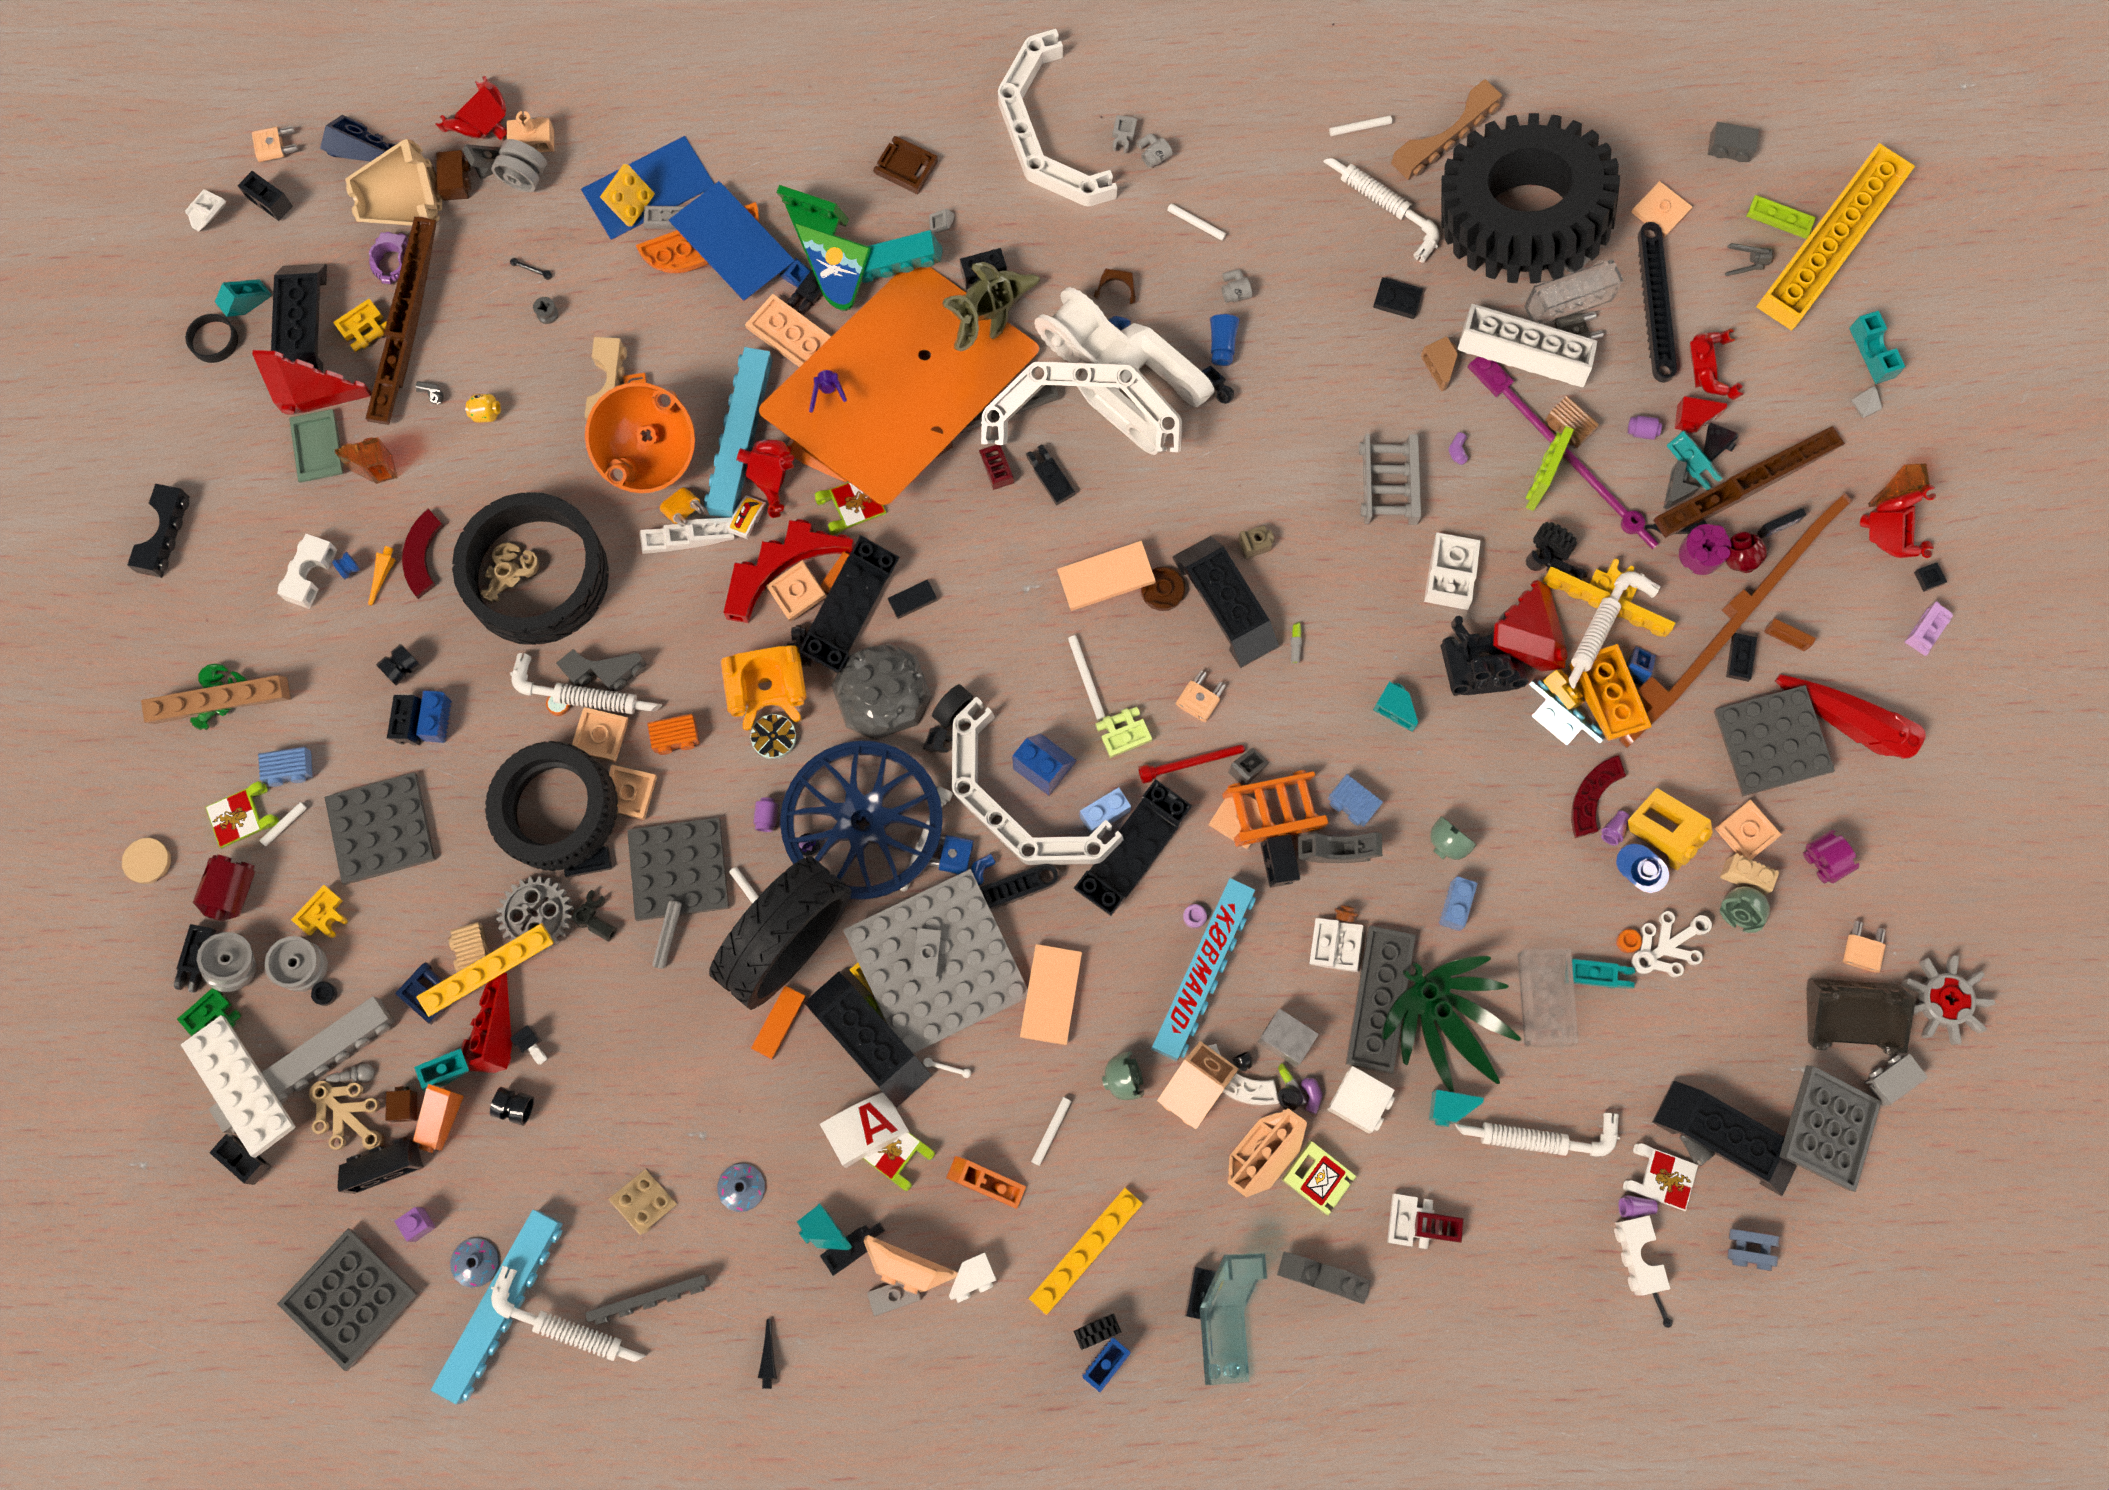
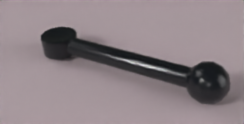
M511 258L510 260L512 266H520L543 275L546 280L552 278L549 270H539L519 262L516 258Z
M1657 1292L1652 1293L1663 1317V1325L1666 1328H1670L1673 1324L1672 1320L1667 1317Z

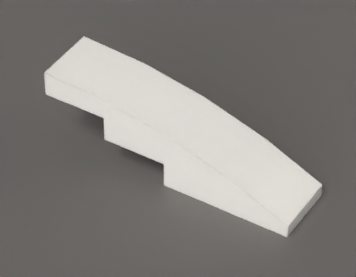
M731 517L687 520V525L683 524L685 527H681L679 524L664 525L662 529L640 530L642 553L683 550L733 540L734 534L726 530Z

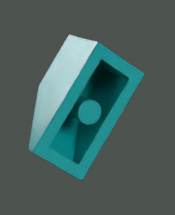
M260 279L223 282L215 303L226 317L240 316L252 311L269 299L272 294Z
M1389 681L1373 710L1413 732L1418 724L1410 694L1401 684Z
M461 1048L414 1067L421 1088L425 1093L428 1084L443 1087L469 1072Z
M1442 1090L1432 1091L1429 1120L1435 1121L1436 1126L1449 1127L1450 1124L1458 1122L1484 1102V1098Z
M820 1203L797 1221L802 1229L799 1234L807 1244L811 1241L816 1248L849 1250L852 1248L833 1218Z

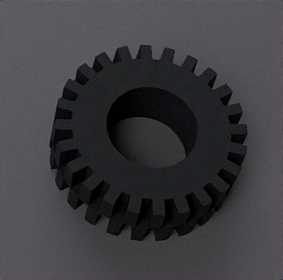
M1529 113L1528 125L1521 126L1519 125L1517 115L1507 116L1505 129L1503 130L1500 129L1495 120L1485 124L1484 137L1476 130L1472 131L1467 135V146L1458 143L1453 149V159H1447L1444 175H1442L1441 226L1444 228V238L1447 245L1453 243V254L1458 259L1467 255V267L1473 271H1476L1485 263L1486 277L1495 280L1501 269L1507 270L1508 283H1518L1520 272H1529L1530 284L1541 283L1542 270L1548 269L1553 280L1560 279L1564 274L1565 263L1573 272L1582 269L1584 257L1593 261L1599 255L1600 244L1607 245L1610 240L1611 229L1615 227L1620 175H1618L1619 164L1617 158L1611 159L1612 149L1606 142L1599 145V134L1594 130H1590L1582 136V123L1575 120L1565 130L1561 129L1562 116L1551 115L1547 125H1539V113ZM1538 185L1555 191L1563 199L1549 208L1527 212L1508 208L1499 203L1495 198L1513 187Z

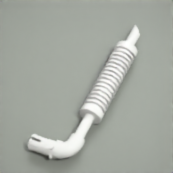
M1333 158L1323 161L1342 174L1341 181L1346 184L1348 183L1349 186L1358 190L1362 195L1365 194V197H1368L1370 200L1372 199L1376 204L1379 203L1380 207L1386 208V211L1393 213L1392 215H1396L1398 219L1403 220L1407 217L1422 227L1421 230L1426 233V236L1423 238L1424 242L1413 254L1416 260L1421 256L1419 262L1424 263L1433 249L1438 248L1440 232L1437 225L1430 219L1426 220L1412 211V203L1405 201L1401 196L1398 197V194H1395L1394 191L1391 192V189H1388L1383 184L1381 185L1380 182L1374 180L1373 177L1371 178L1370 175L1367 176L1366 173L1360 171L1353 164L1346 167Z
M1631 571L1621 574L1614 583L1615 588L1610 598L1602 599L1571 660L1574 669L1569 677V683L1573 689L1582 672L1591 669L1621 609V604L1618 600L1623 590H1626L1631 585L1653 598L1658 593L1660 585L1652 582L1642 573L1639 574Z
M522 653L517 654L513 672H510V676H512L511 682L518 692L529 696L533 694L551 696L554 703H567V705L572 704L573 706H585L586 708H599V710H612V712L621 711V713L632 715L635 709L654 712L662 707V704L638 701L636 694L614 693V691L596 690V688L587 689V687L569 686V684L565 685L563 683H556L555 688L534 685V682L527 681V670L531 656L525 653L523 658Z
M1612 1113L1603 1114V1134L1600 1135V1142H1591V1144L1569 1141L1568 1134L1549 1133L1548 1131H1535L1534 1129L1516 1128L1514 1126L1511 1128V1126L1492 1125V1123L1486 1122L1483 1123L1482 1128L1455 1124L1463 1135L1481 1137V1143L1490 1145L1491 1143V1145L1510 1146V1148L1543 1151L1544 1153L1548 1152L1564 1156L1567 1155L1568 1150L1590 1153V1156L1595 1157L1605 1156L1611 1153L1616 1146L1617 1140H1620V1137H1617L1619 1115L1614 1114L1612 1116Z
M502 1265L494 1287L491 1286V1289H493L491 1295L492 1306L501 1316L507 1319L512 1317L534 1325L532 1329L534 1333L539 1334L542 1332L541 1335L544 1336L546 1334V1337L550 1335L551 1339L556 1337V1341L561 1339L560 1342L564 1340V1344L568 1342L570 1346L575 1344V1348L578 1345V1349L582 1347L584 1351L589 1349V1353L593 1351L592 1354L597 1352V1356L602 1354L603 1358L607 1356L606 1359L614 1361L615 1356L633 1362L647 1356L620 1346L622 1339L616 1337L612 1339L613 1336L607 1337L608 1334L603 1336V1332L598 1334L599 1331L596 1330L595 1333L593 1332L594 1329H591V1331L589 1327L584 1329L585 1326L583 1325L581 1328L579 1327L580 1324L576 1326L575 1322L570 1324V1320L566 1322V1319H563L562 1321V1317L557 1319L556 1315L552 1317L551 1313L547 1315L548 1312L540 1310L537 1316L515 1308V1304L508 1302L507 1299L510 1295L508 1292L517 1271L510 1269L507 1278H505L509 1267Z

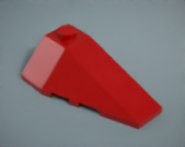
M504 972L487 982L479 1001L481 1010L470 1023L474 1027L469 1040L464 1039L461 1050L469 1071L496 1073L507 1070L511 1062L512 1041L510 1039L507 973Z

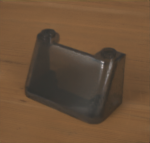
M1818 978L1807 980L1808 1043L1812 1048L1827 1050V1048L1833 1046V1042L1877 1045L1883 1049L1885 1054L1889 1055L1908 1052L1916 999L1902 987L1895 984Z

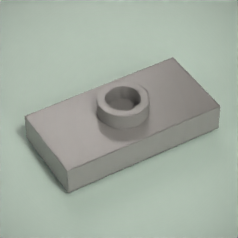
M645 206L644 228L676 229L668 220L684 207Z
M917 928L913 976L936 978L940 930Z
M895 1282V1285L890 1284L867 1292L873 1314L877 1316L920 1301L919 1292L917 1295L903 1290V1284Z

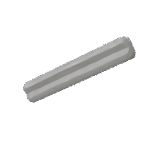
M671 900L668 903L652 963L653 967L664 969L666 966L682 906L679 901Z

